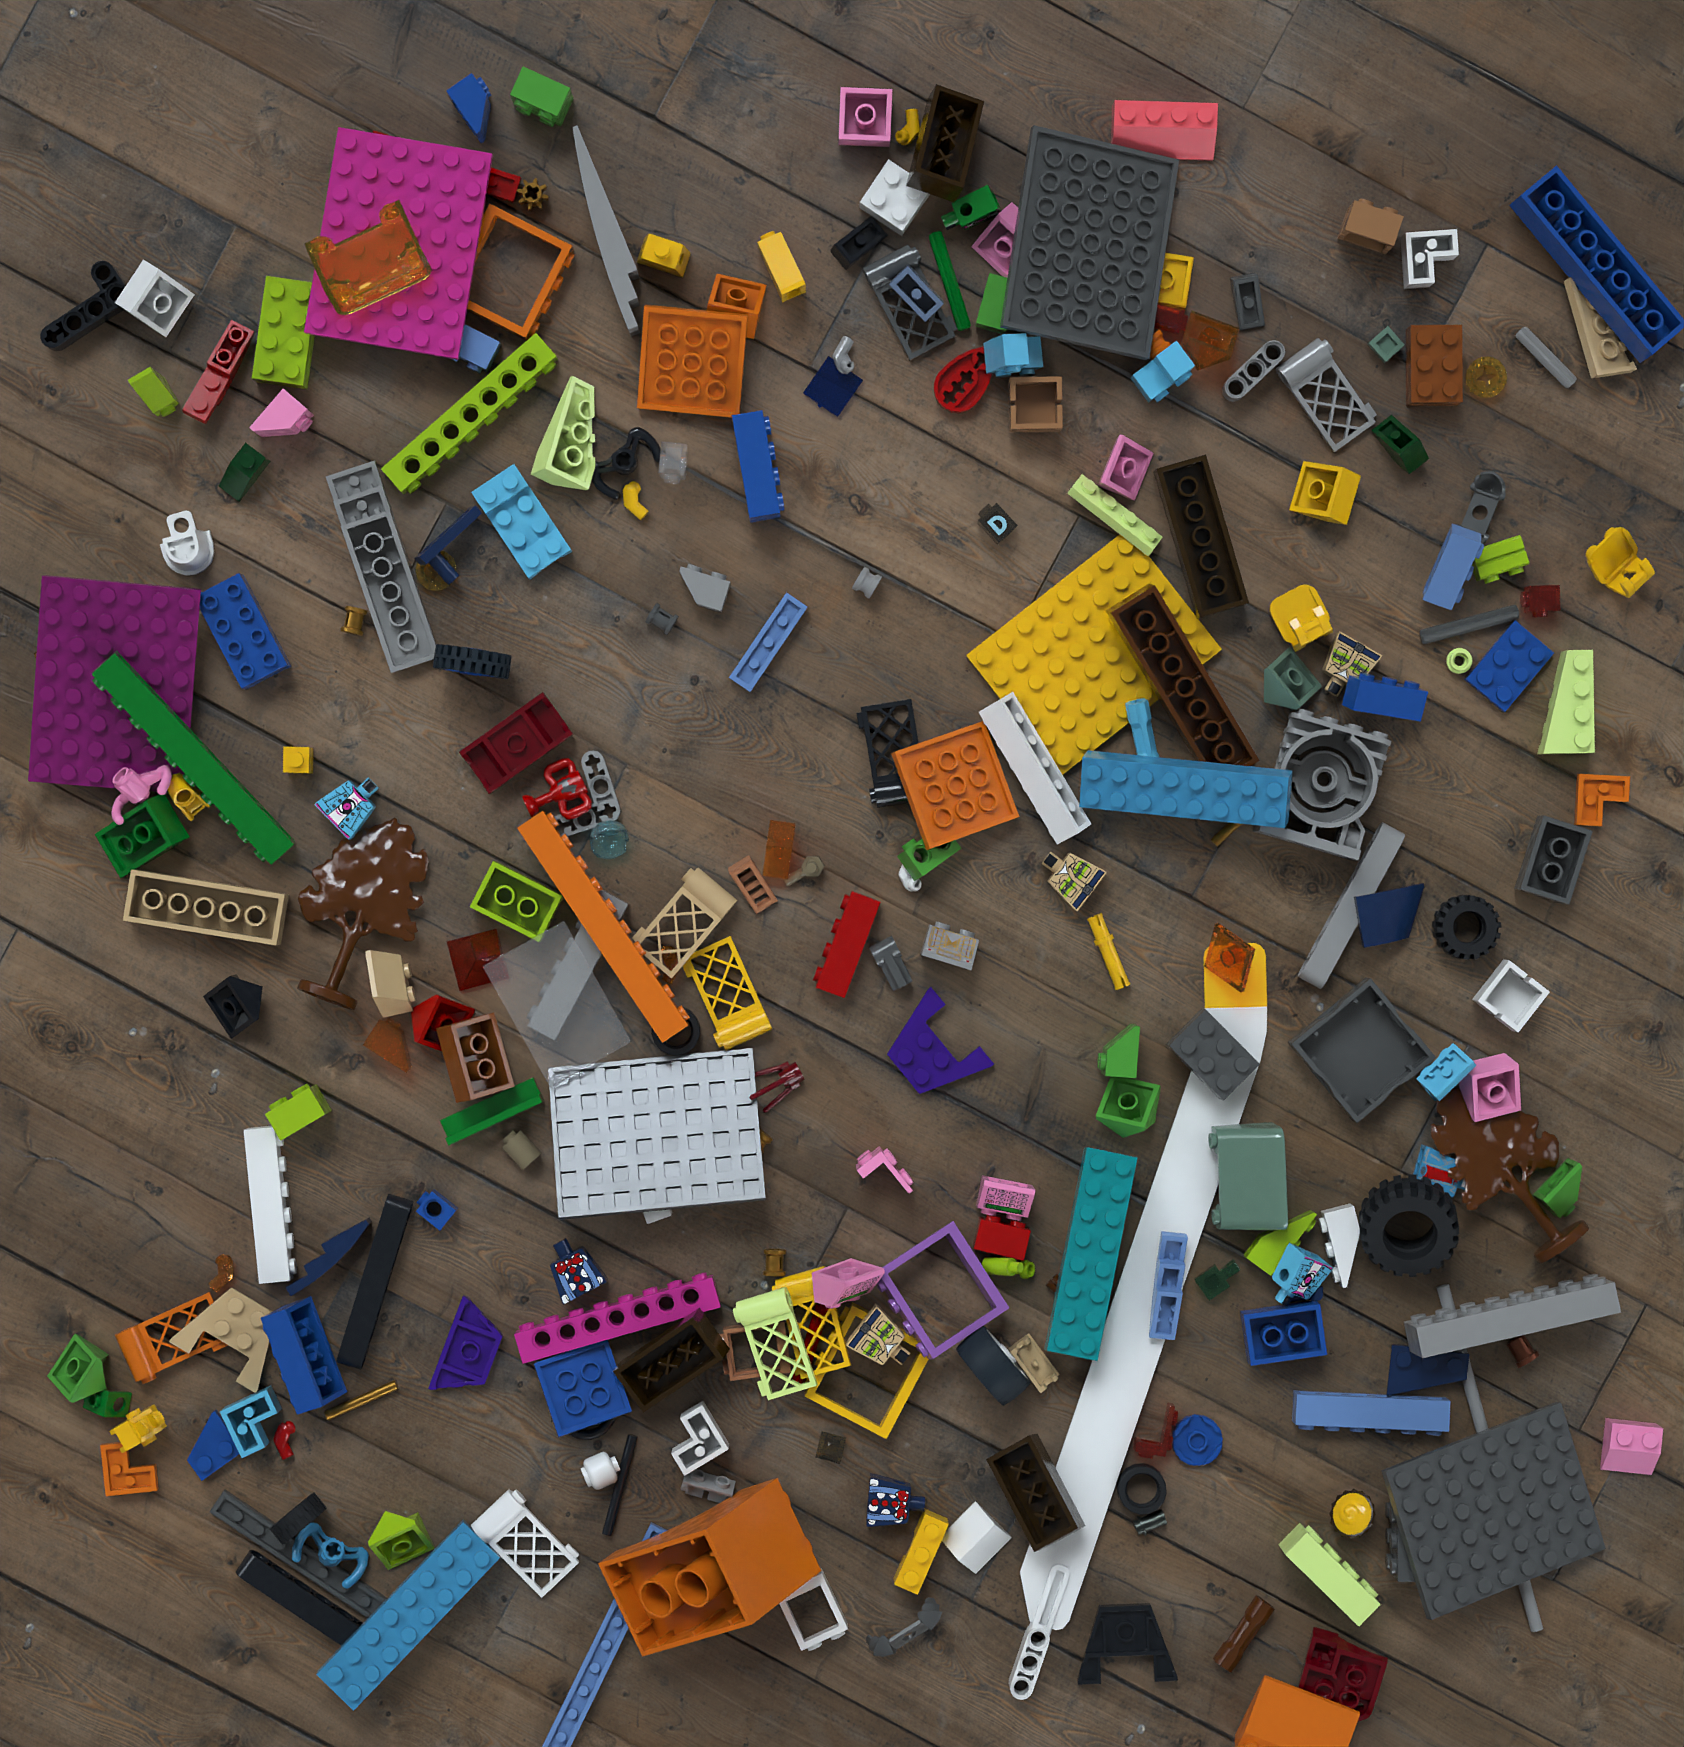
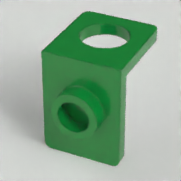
M104 1389L84 1398L83 1408L102 1417H126L132 1393L129 1391H108ZM122 1397L123 1406L120 1410L115 1411L113 1408L114 1402Z

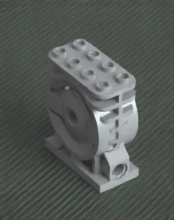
M1303 709L1295 710V712L1289 713L1287 727L1284 729V737L1279 746L1280 751L1274 769L1293 770L1292 783H1294L1295 791L1300 799L1310 806L1329 808L1341 803L1345 798L1357 801L1358 803L1356 806L1344 804L1331 812H1314L1303 807L1295 799L1291 791L1289 816L1295 821L1306 825L1304 832L1254 825L1253 831L1348 860H1359L1361 854L1360 847L1365 833L1359 818L1374 799L1379 777L1382 776L1383 763L1387 759L1386 753L1392 741L1387 739L1388 734L1369 731L1368 734L1362 732L1363 727L1348 723V725L1341 726L1338 725L1339 720L1327 716L1317 719L1313 717V712ZM1313 747H1331L1343 753L1350 761L1354 772L1364 775V780L1353 777L1347 762L1340 755L1331 751H1315L1306 755L1300 761L1290 757L1292 754L1301 755ZM1321 772L1326 773L1329 777V782L1324 787L1320 786L1317 782V776ZM1352 822L1355 828L1349 827V824ZM1337 827L1333 842L1318 838L1315 834L1316 828Z

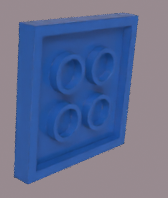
M608 1340L583 1346L534 1363L558 1438L632 1412L624 1386L613 1373L617 1366Z

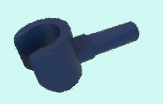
M1319 1286L1307 1300H1321L1323 1297V1286ZM1295 1295V1296L1293 1297V1299H1292L1291 1302L1301 1301V1300H1306V1299L1301 1298V1297Z

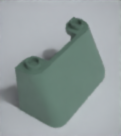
M1273 1122L1212 1126V1133L1208 1135V1143L1210 1149H1214L1218 1157L1219 1204L1216 1205V1209L1212 1210L1211 1213L1213 1225H1216V1228L1219 1230H1286L1288 1227V1206L1283 1129Z

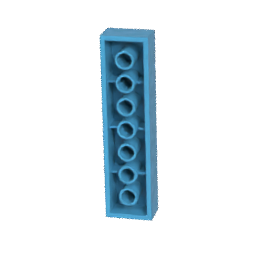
M1088 750L1082 757L1079 807L1285 828L1289 821L1293 770Z
M463 1519L320 1667L316 1675L354 1711L500 1559V1555L488 1543H485Z

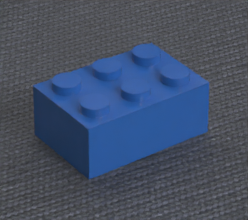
M1305 1301L1291 1303L1288 1306L1277 1305L1240 1311L1246 1358L1251 1366L1327 1355L1319 1302Z

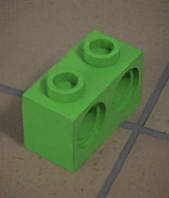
M913 838L902 846L904 851L897 857L913 880L916 881L959 851L961 847L954 840L941 845V849L935 847L926 850L922 838L917 842ZM914 852H918L921 855V863L914 858Z

